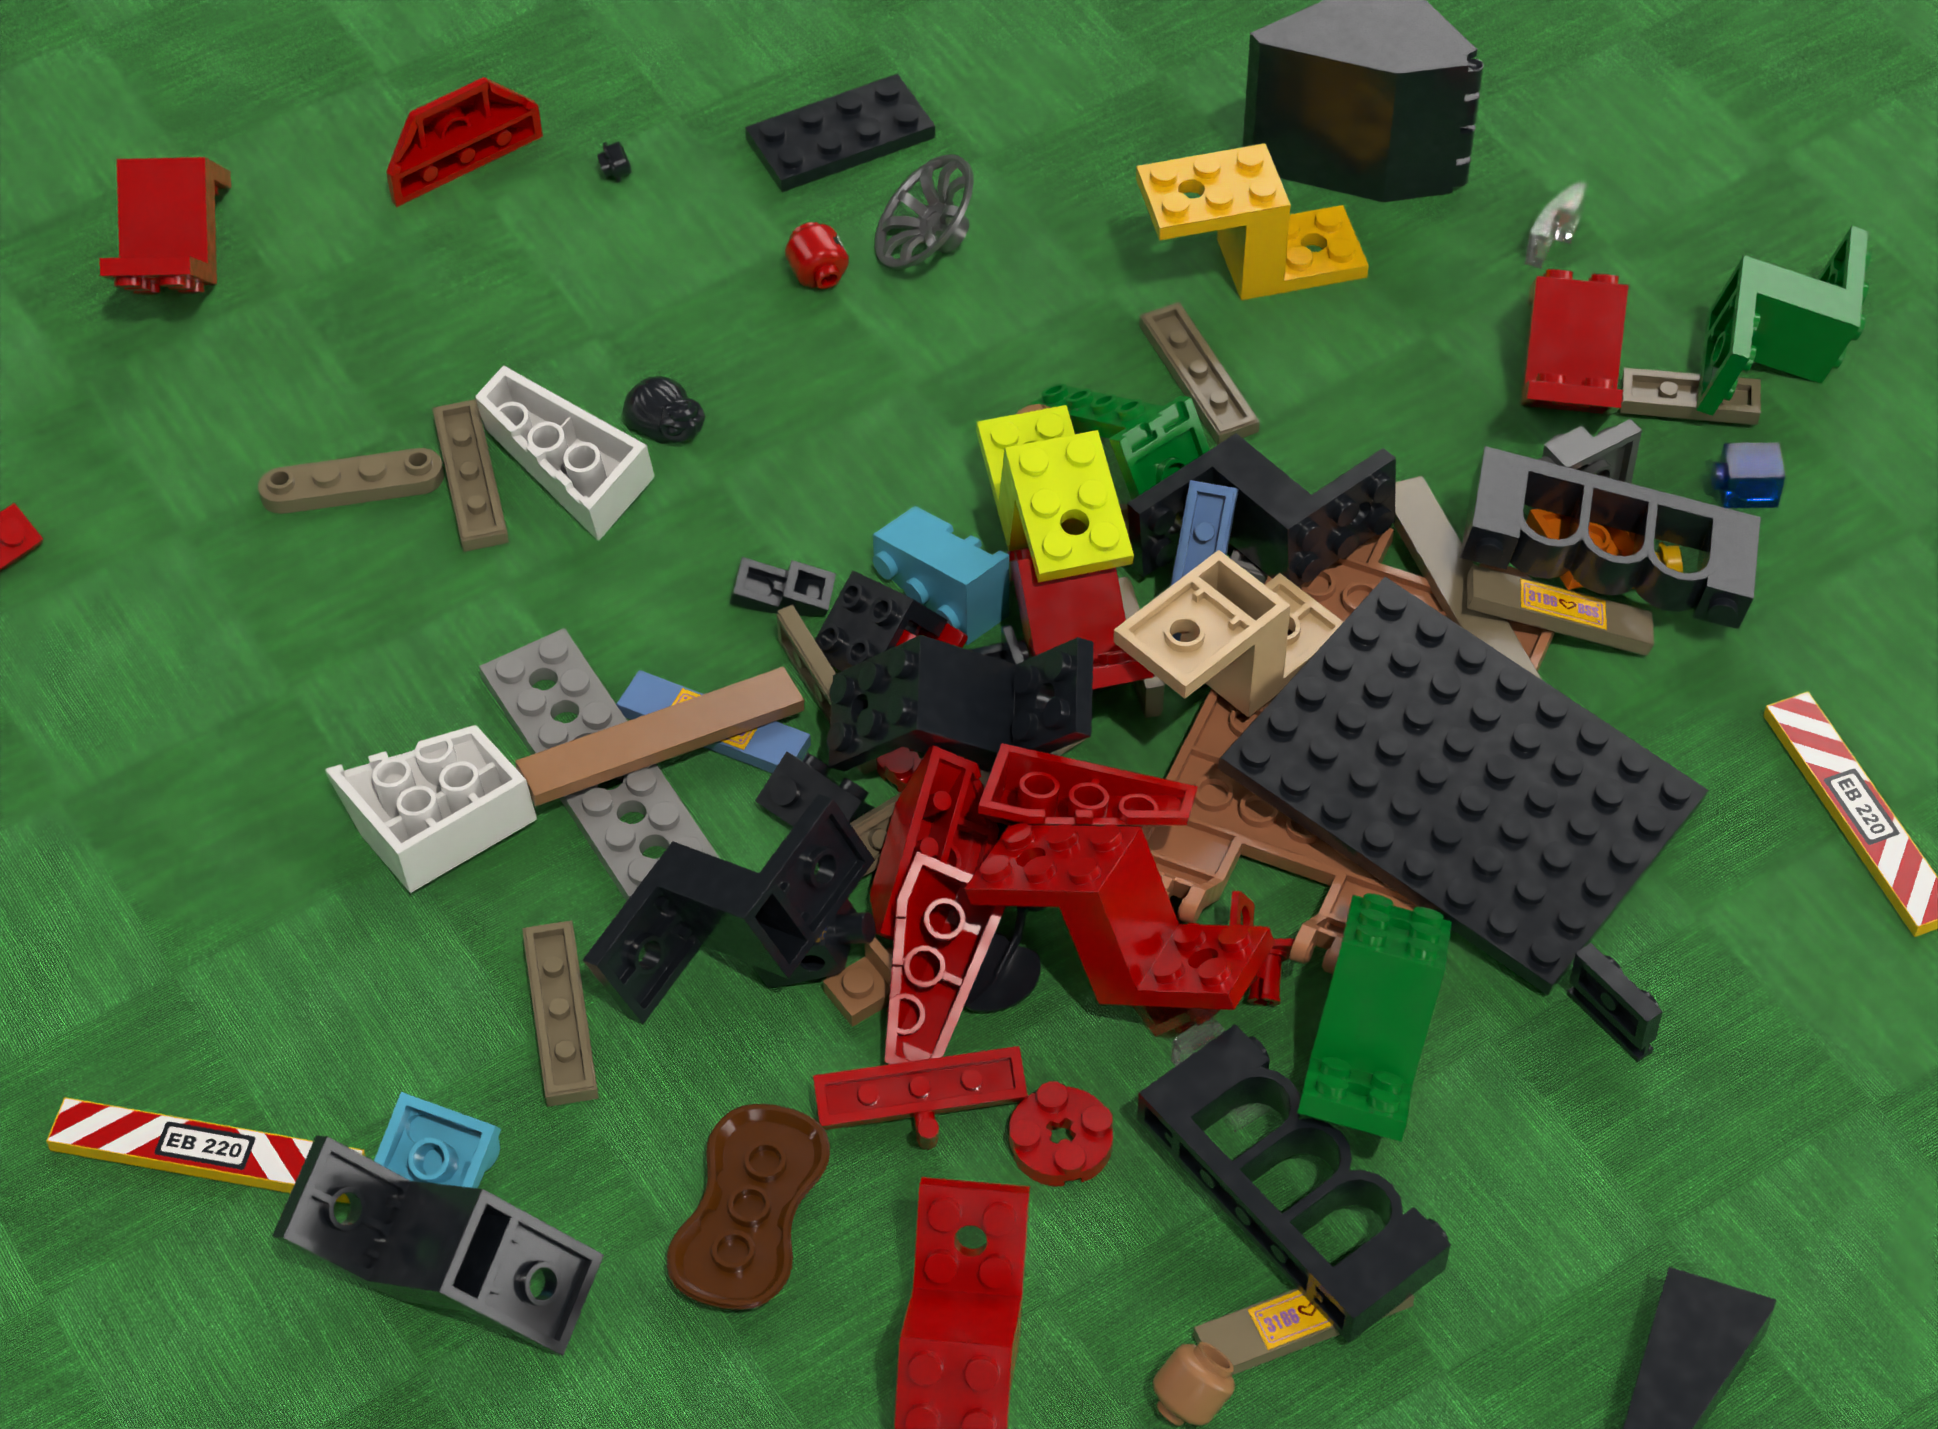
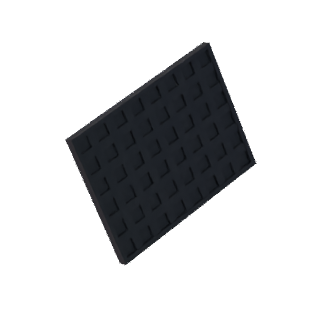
M1387 577L1380 581L1221 756L1218 769L1418 907L1429 908L1441 913L1444 920L1452 921L1451 929L1546 995H1549L1573 965L1575 953L1593 940L1704 801L1709 791Z

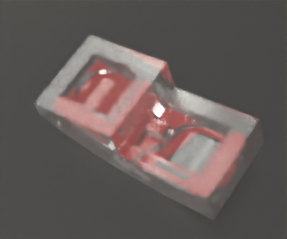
M1577 182L1557 195L1541 212L1529 233L1525 265L1542 269L1553 240L1571 243L1582 216L1587 188L1586 183Z

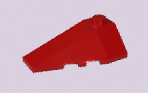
M1001 743L978 806V814L984 820L1002 823L1007 826L1020 823L1029 825L1071 824L1073 826H1104L1110 824L1134 827L1182 826L1188 824L1198 786Z
M920 852L916 853L897 898L884 1062L887 1064L943 1057L1006 907L1000 905H971L965 887L974 875Z

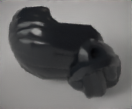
M663 376L649 377L635 385L627 393L622 410L629 431L632 429L638 430L661 444L671 441L674 443L695 438L702 430L706 418L699 402L688 398L684 388L674 379Z

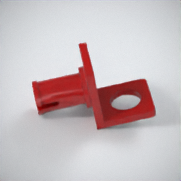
M1232 891L1229 925H1241L1242 911L1243 925L1253 926L1254 902L1241 891ZM1274 938V946L1250 983L1248 1003L1266 1006V1000H1269L1270 1006L1281 1004L1282 962L1289 959L1295 939Z

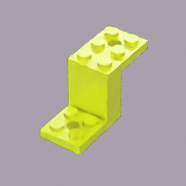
M1067 405L977 421L976 433L1008 551L1029 548L1038 583L1131 565L1133 563V550L1098 430L1075 434Z

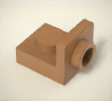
M875 937L871 943H865V957L846 967L840 974L833 975L823 981L824 993L852 1027L889 1006L893 949L890 947L885 949Z

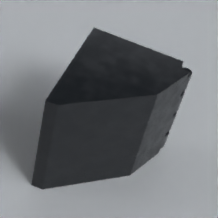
M1323 0L1250 33L1242 147L1265 143L1280 179L1379 202L1452 194L1453 187L1465 186L1468 183L1471 163L1470 156L1472 154L1475 134L1474 124L1477 119L1479 91L1481 89L1484 67L1483 62L1479 59H1472L1477 56V49L1426 0Z

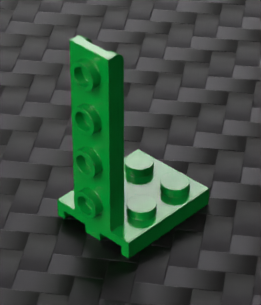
M1060 383L1044 389L1041 392L1042 397L1029 404H1042L1051 408L1067 405L1074 431L1085 433L1098 430L1100 437L1108 438L1131 500L1210 450L1192 397L1181 395L1166 405L1161 406L1142 402L1141 399L1132 400L1118 397L1116 394H1103L1091 391L1088 388L1080 389Z

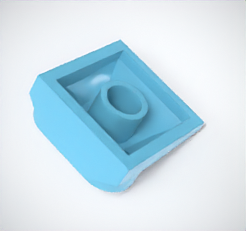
M401 1092L374 1162L410 1181L478 1188L484 1172L491 1168L498 1158L500 1152L498 1137L501 1128Z

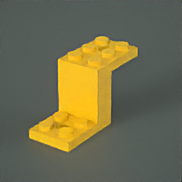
M1265 143L1136 166V181L1159 241L1218 230L1217 241L1241 301L1368 277V262L1344 206L1339 205L1290 214L1291 204ZM1184 193H1197L1200 197L1191 199ZM1314 245L1321 247L1323 250L1312 252L1306 246Z

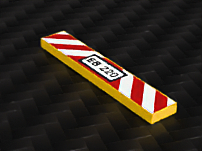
M1809 691L1767 705L1763 717L1913 936L1917 937L1938 929L1937 875Z
M67 1097L63 1099L46 1141L50 1151L291 1193L313 1143L312 1140ZM348 1147L366 1157L363 1149ZM342 1194L336 1200V1202L350 1204L346 1194Z

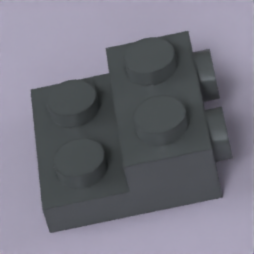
M1631 419L1615 427H1607L1601 430L1595 437H1592L1583 426H1580L1566 434H1558L1544 444L1542 457L1538 460L1632 484L1642 430Z

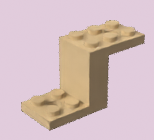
M1218 550L1114 629L1113 642L1184 699L1206 683L1247 717H1250L1281 692L1340 627L1343 621L1281 573L1264 585ZM1288 628L1293 632L1288 635ZM1181 633L1180 641L1174 639L1172 635Z

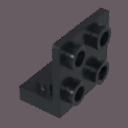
M852 570L815 641L830 665L843 671L895 647L904 630L918 636L920 630L923 629L939 637L948 620L916 600Z

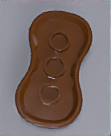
M772 1104L743 1105L731 1110L720 1119L713 1128L707 1144L708 1181L704 1196L698 1208L676 1232L669 1245L667 1268L670 1279L677 1289L696 1301L728 1309L758 1307L769 1302L780 1292L786 1284L792 1269L791 1228L796 1210L802 1199L822 1177L829 1163L830 1143L826 1131L819 1122L800 1111Z

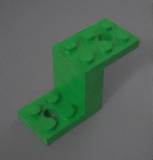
M1851 226L1817 279L1743 255L1708 312L1696 411L1713 416L1723 400L1730 401L1737 387L1738 376L1742 371L1747 373L1752 367L1753 362L1820 384L1823 383L1832 368L1838 369L1841 366L1848 344L1851 340L1857 341L1860 338L1866 323V315L1861 314V310L1868 294L1869 284L1864 282V276L1872 256L1871 251L1867 250V230Z
M1367 893L1363 897L1352 895L1340 949L1311 1050L1297 1113L1402 1142L1408 1121L1413 1082L1446 970L1452 921L1444 920L1441 913L1429 908L1415 907L1411 911L1393 906L1392 900L1378 894Z

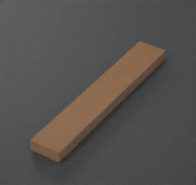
M783 666L515 760L516 769L526 779L531 799L534 805L538 806L804 711V698Z

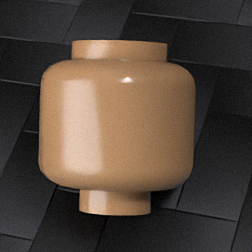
M1199 1342L1198 1345L1189 1343L1178 1346L1153 1379V1388L1159 1398L1157 1403L1158 1410L1165 1418L1179 1426L1185 1422L1196 1426L1208 1424L1234 1392L1235 1381L1232 1376L1234 1371L1232 1363L1220 1350L1206 1342Z

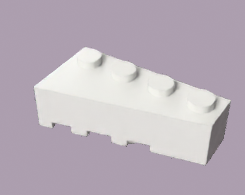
M504 365L475 396L485 429L598 541L655 477L646 444Z

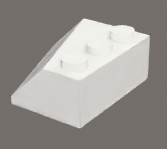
M476 725L419 741L415 750L388 758L386 751L368 756L370 763L345 771L342 764L325 769L328 779L361 836L410 893L537 820L526 779Z

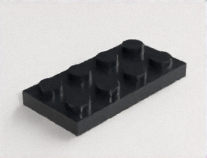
M897 73L745 127L747 142L780 191L785 192L935 138V124Z

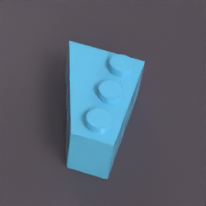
M914 506L873 534L874 556L872 560L874 567L884 579H891L902 588L906 596L948 620V624L968 636L965 644L969 645L1009 617V555L1000 550L992 555L980 549L982 544L978 538L970 535L963 540L952 534L954 530L951 524Z

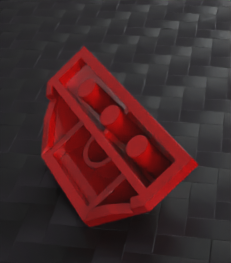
M482 77L409 112L386 171L391 200L394 206L399 207L543 137L539 105L532 99L488 78Z
M933 745L929 747L896 801L870 891L877 935L894 941L897 898L917 852L974 875L996 845L1000 831L997 822L984 820L978 814V806L984 792V787L980 780L982 776L977 763Z

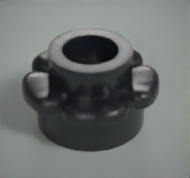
M620 141L609 145L607 142H604L602 146L604 152L597 154L606 178L614 176L617 182H622L621 177L632 173L625 150Z

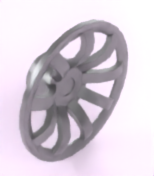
M954 154L942 155L920 166L900 185L885 207L875 235L876 255L883 264L891 269L910 268L921 263L937 250L941 253H949L961 244L969 229V220L964 214L968 208L974 185L973 171L969 163L962 157ZM943 167L939 174L937 193L933 184L932 173L934 170ZM958 168L963 176L956 178L949 184L952 172ZM919 180L923 194L928 202L927 206L908 193ZM964 188L960 207L954 206L953 198L955 193ZM900 201H902L919 216L914 218L909 216H893ZM893 228L908 229V231H903L899 234L892 236L886 242V236L889 230ZM919 243L927 244L928 248L911 257L913 248ZM903 244L900 259L893 258L891 256L893 250L898 245Z

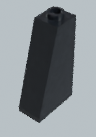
M1669 1267L1623 1429H1702L1764 1338L1776 1299Z

